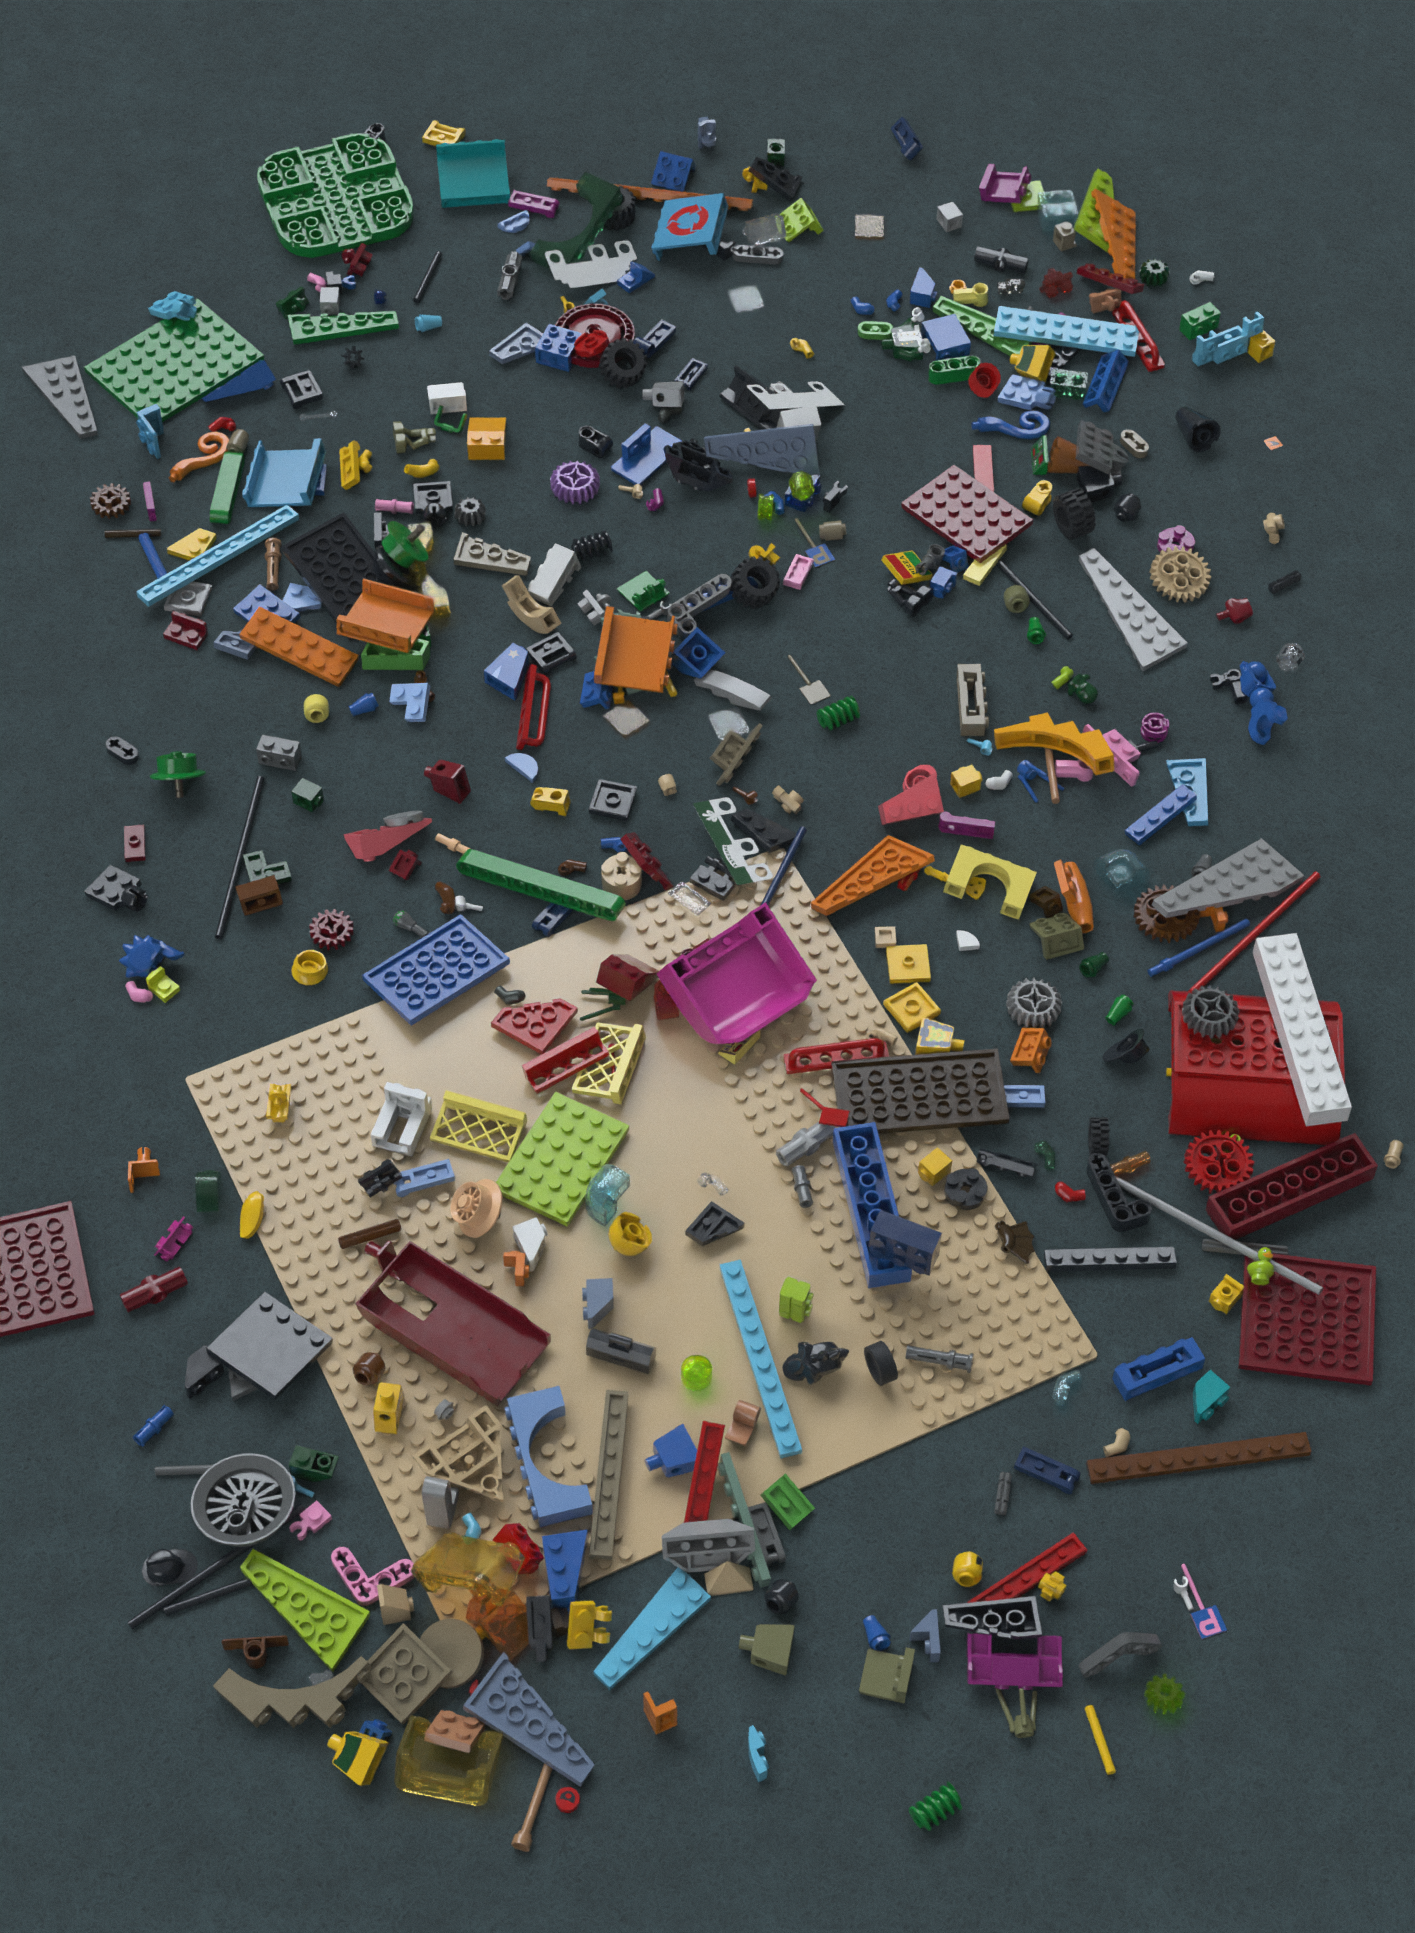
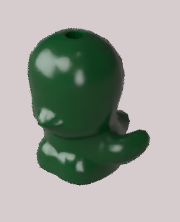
M1078 674L1068 683V695L1072 696L1075 692L1079 700L1084 704L1093 703L1098 697V690L1087 682L1090 679L1088 674Z

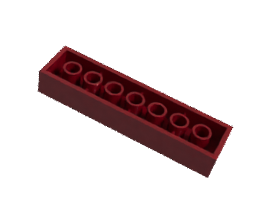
M1353 1133L1209 1196L1205 1210L1221 1233L1236 1240L1374 1179L1378 1165L1358 1136Z

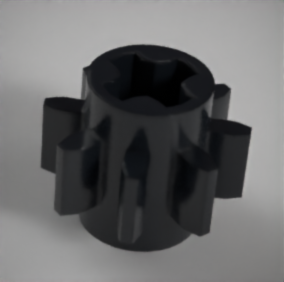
M352 346V350L345 348V355H341L346 360L343 364L347 365L350 363L351 369L354 368V365L360 367L361 364L359 362L365 359L360 355L362 350L356 351V346ZM350 354H356L355 357H354V358H355V361L350 360V359H351V355H350Z

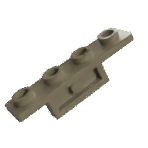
M760 723L750 732L746 740L730 729L709 759L724 770L716 783L718 786L723 782L728 783L733 777L732 770L740 766L743 762L741 757L743 755L746 756L752 748L750 746L751 742H755L761 735L759 730L762 725Z

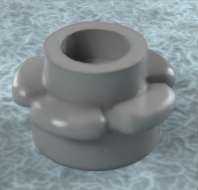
M446 1399L443 1400L434 1411L438 1416L437 1419H449L455 1411L453 1409L454 1403L448 1402Z

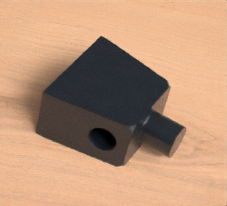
M1092 466L1078 467L1077 482L1091 503L1112 497L1114 486L1122 485L1121 474L1111 475L1110 472L1107 474Z

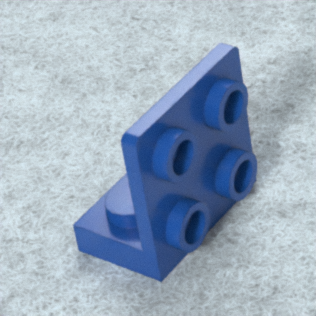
M660 151L651 184L684 192L690 171H695L696 164L693 159Z
M549 324L535 347L536 363L569 372L572 367L571 354L575 348L574 342L581 336V333Z

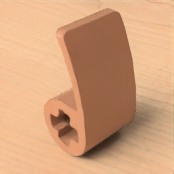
M739 1400L725 1439L745 1446L758 1421L761 1407Z

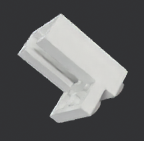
M387 1082L384 1087L385 1102L371 1133L372 1146L412 1157L432 1111L431 1097H428L427 1093L420 1089H411L399 1083ZM402 1117L408 1119V1122L399 1140V1145L387 1142L397 1118Z

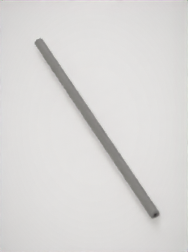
M1116 1177L1121 1189L1140 1199L1147 1200L1158 1209L1247 1257L1260 1261L1258 1259V1252ZM1273 1260L1269 1261L1274 1266L1275 1272L1318 1295L1321 1294L1322 1286Z

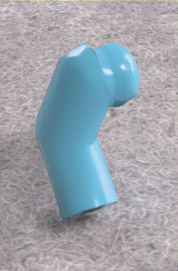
M468 1513L462 1518V1521L468 1528L465 1533L466 1535L462 1537V1542L467 1547L477 1543L481 1535V1527L472 1513Z

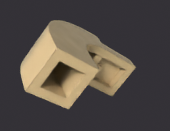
M519 575L514 576L502 585L509 598L507 603L512 611L535 632L548 634L561 624L553 607H543L531 597Z

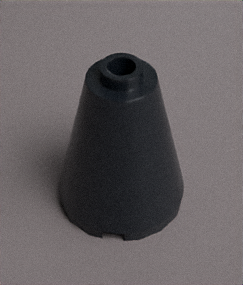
M1182 407L1177 411L1175 419L1191 449L1196 452H1204L1212 447L1211 444L1214 441H1218L1221 429L1214 419L1189 407Z

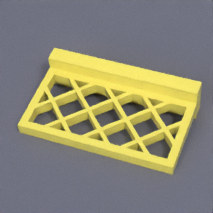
M597 1022L595 1027L599 1033L600 1030L611 1033L601 1039L602 1043L604 1044L612 1039H615L617 1042L616 1045L607 1049L611 1061L602 1066L599 1062H596L598 1068L590 1072L586 1068L579 1071L574 1081L572 1092L612 1099L615 1104H622L646 1039L643 1025L634 1024L632 1028ZM623 1033L629 1034V1037L621 1042L617 1038V1036ZM621 1048L623 1051L622 1055L614 1059L611 1053ZM615 1065L617 1068L616 1072L607 1075L604 1070ZM602 1072L604 1078L594 1082L591 1077ZM587 1079L592 1083L586 1088L579 1087L580 1083ZM609 1082V1091L599 1090V1086Z
M446 1090L443 1096L444 1102L431 1133L430 1141L509 1163L515 1152L522 1130L527 1124L526 1113ZM447 1108L456 1110L458 1116L447 1121L445 1112ZM470 1114L476 1116L478 1121L467 1126L463 1118ZM461 1120L465 1128L453 1133L450 1124ZM489 1120L495 1121L498 1127L487 1132L483 1123ZM481 1125L484 1134L473 1138L469 1130ZM446 1126L451 1133L444 1138L437 1136L438 1131ZM509 1126L517 1127L516 1133L509 1137L503 1131L504 1128ZM501 1131L504 1139L493 1144L490 1135ZM467 1132L471 1140L464 1144L458 1142L456 1137ZM487 1137L491 1146L485 1149L478 1148L476 1142ZM507 1143L510 1149L506 1156L499 1154L496 1148Z

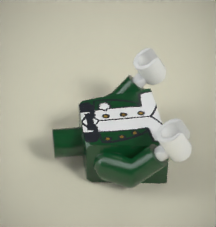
M919 307L913 309V317L908 318L900 326L891 329L890 339H881L882 350L892 349L895 359H903L909 362L914 359L921 360L923 359V352H930L931 343L927 338L922 339L919 324L916 323V321L924 320V314Z

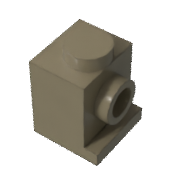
M1066 221L1055 225L1053 242L1061 252L1076 247L1077 244L1074 241L1076 232L1072 224Z

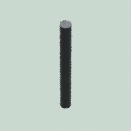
M436 251L413 298L415 303L420 302L441 259L442 253L440 251Z
M244 1578L163 1608L166 1616L252 1586L253 1583L249 1578Z

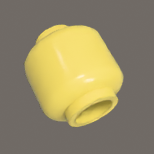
M320 694L307 697L304 701L305 718L312 723L325 721L329 716L328 700Z

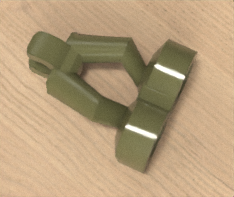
M401 421L393 422V436L397 454L405 453L407 444L415 450L425 444L436 441V430L434 428L410 430L405 428ZM406 435H408V436H410V437H421V438L418 439V440L415 441V442H411V441L406 437Z

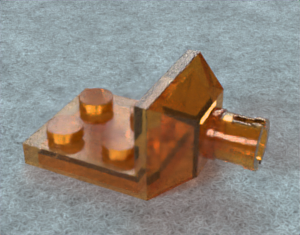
M475 1574L470 1577L472 1583L467 1580L464 1584L473 1596L469 1600L466 1620L480 1625L499 1653L502 1655L504 1652L508 1656L509 1661H511L529 1644L527 1608L514 1591L487 1586L480 1574Z

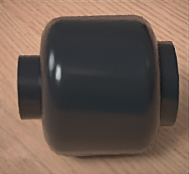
M1131 493L1122 495L1114 506V511L1117 514L1116 517L1123 522L1126 520L1133 521L1141 510L1140 499Z
M785 1579L776 1580L765 1593L767 1608L777 1614L789 1612L799 1599V1593L795 1584Z

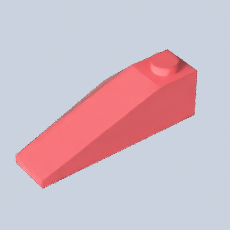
M424 818L416 823L412 820L406 825L396 827L380 826L379 831L377 829L360 830L344 834V838L356 859H363L364 862L376 860L375 856L384 854L432 823V819Z

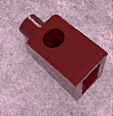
M439 760L433 767L427 766L424 770V776L431 779L434 791L459 804L471 792L464 765Z

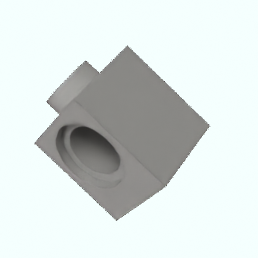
M954 202L938 206L937 221L946 232L962 227L963 214Z
M321 287V314L338 315L340 307L339 287Z

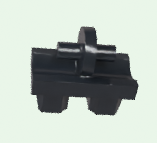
M387 1159L381 1163V1166L364 1173L363 1177L358 1179V1183L365 1189L369 1197H372L380 1191L383 1193L388 1191V1186L403 1177L393 1162Z

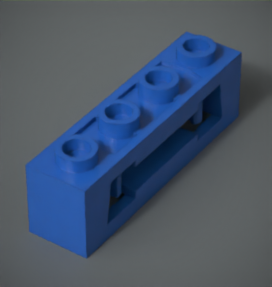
M1193 1337L1186 1340L1180 1339L1172 1346L1167 1348L1161 1347L1148 1356L1141 1355L1131 1363L1118 1365L1114 1370L1112 1380L1126 1401L1203 1369L1205 1357ZM1176 1358V1360L1174 1361V1363L1169 1364V1363H1171V1360H1173V1359Z

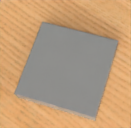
M192 581L168 595L164 610L201 617L211 593L212 585Z

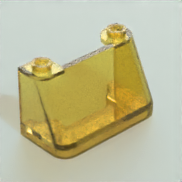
M450 1532V1534H444L415 1561L411 1573L427 1592L436 1593L438 1589H441L442 1585L474 1590L479 1597H483V1594L492 1597V1604L503 1606L525 1557L519 1551V1547L513 1543H498L460 1536L457 1533Z
M410 1716L396 1753L394 1781L397 1788L408 1793L463 1804L484 1805L490 1794L502 1746L503 1733L483 1732L479 1737L478 1743L474 1745L470 1753L424 1741L425 1732L431 1725V1722L422 1717Z

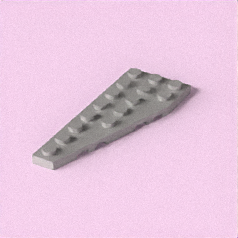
M1261 838L1153 900L1152 906L1165 918L1187 914L1188 911L1196 909L1204 911L1206 907L1211 906L1219 908L1239 904L1247 899L1259 900L1262 896L1267 895L1275 897L1301 882L1304 875Z

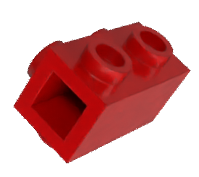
M520 1523L505 1524L492 1539L498 1551L506 1558L510 1568L517 1575L534 1573L538 1570L539 1564L544 1559L538 1545L532 1541L527 1534L526 1528Z

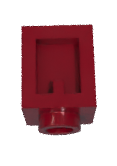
M400 850L389 871L408 881L417 864L421 865L422 862L417 859L419 855L410 850L407 853Z

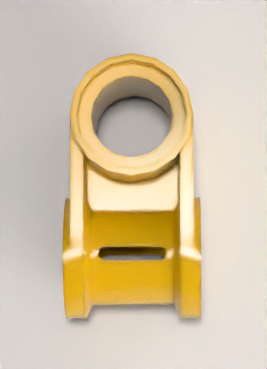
M1045 480L1039 481L1025 497L1022 508L1040 516L1051 502L1052 484Z

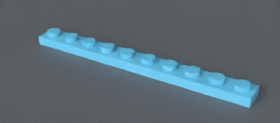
M285 505L137 591V597L148 607L298 521L299 514L288 505Z
M741 1259L720 1264V1272L780 1459L802 1454V1447Z

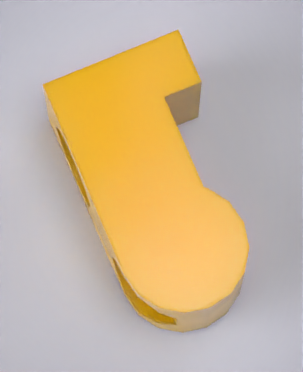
M547 787L536 788L530 801V805L536 810L556 811L558 815L562 816L567 815L571 803L568 790Z

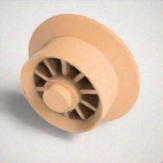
M482 1179L476 1183L472 1181L465 1182L456 1190L451 1201L450 1212L453 1220L459 1223L460 1229L465 1235L472 1238L480 1237L494 1226L501 1216V1189L493 1180Z

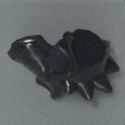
M808 1342L798 1343V1353H793L784 1361L782 1366L783 1373L788 1379L793 1381H803L806 1378L810 1385L814 1384L822 1376L841 1369L842 1362L848 1356L849 1350L838 1348L834 1342H821L814 1345Z

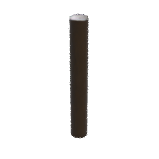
M161 529L104 531L105 538L139 537L143 533H147L149 537H159L162 534Z

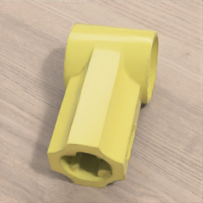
M977 283L973 288L953 290L954 301L960 304L973 303L975 306L983 307L988 303V286L984 283Z

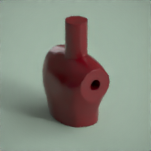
M1247 598L1229 599L1225 602L1226 610L1216 613L1218 621L1230 617L1234 624H1239L1253 616V610Z

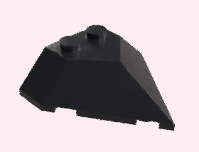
M692 438L689 442L684 440L673 443L672 447L665 445L664 454L674 479L678 483H686L692 485L698 491L704 490L707 492L732 483V472L727 468L720 467L721 462L717 458L707 457L705 448L697 444L698 441Z

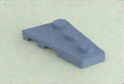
M525 323L489 350V355L501 364H505L533 353L543 333Z

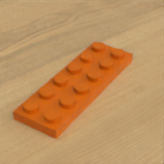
M260 606L239 634L240 639L340 687L359 660V655Z

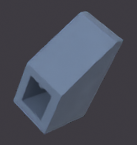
M612 1278L586 1279V1288H582L583 1301H587V1307H583V1320H588V1329L594 1328L614 1308Z

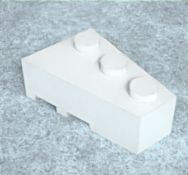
M556 543L553 548L549 549L545 562L539 566L537 576L530 582L528 591L533 599L549 606L553 605L563 592L562 586L565 582L570 583L572 573L575 570L579 571L581 569L575 552Z

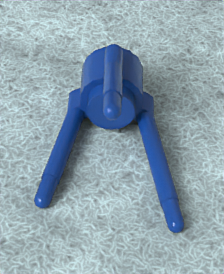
M1024 760L1017 767V772L1020 774L1018 779L1022 781L1034 802L1037 803L1038 799L1026 779L1032 780L1038 775L1049 782V778L1045 772L1035 767L1028 760ZM1057 783L1058 789L1064 791V787Z

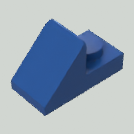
M631 261L630 272L617 279V284L628 293H631L654 278L655 274L643 265Z

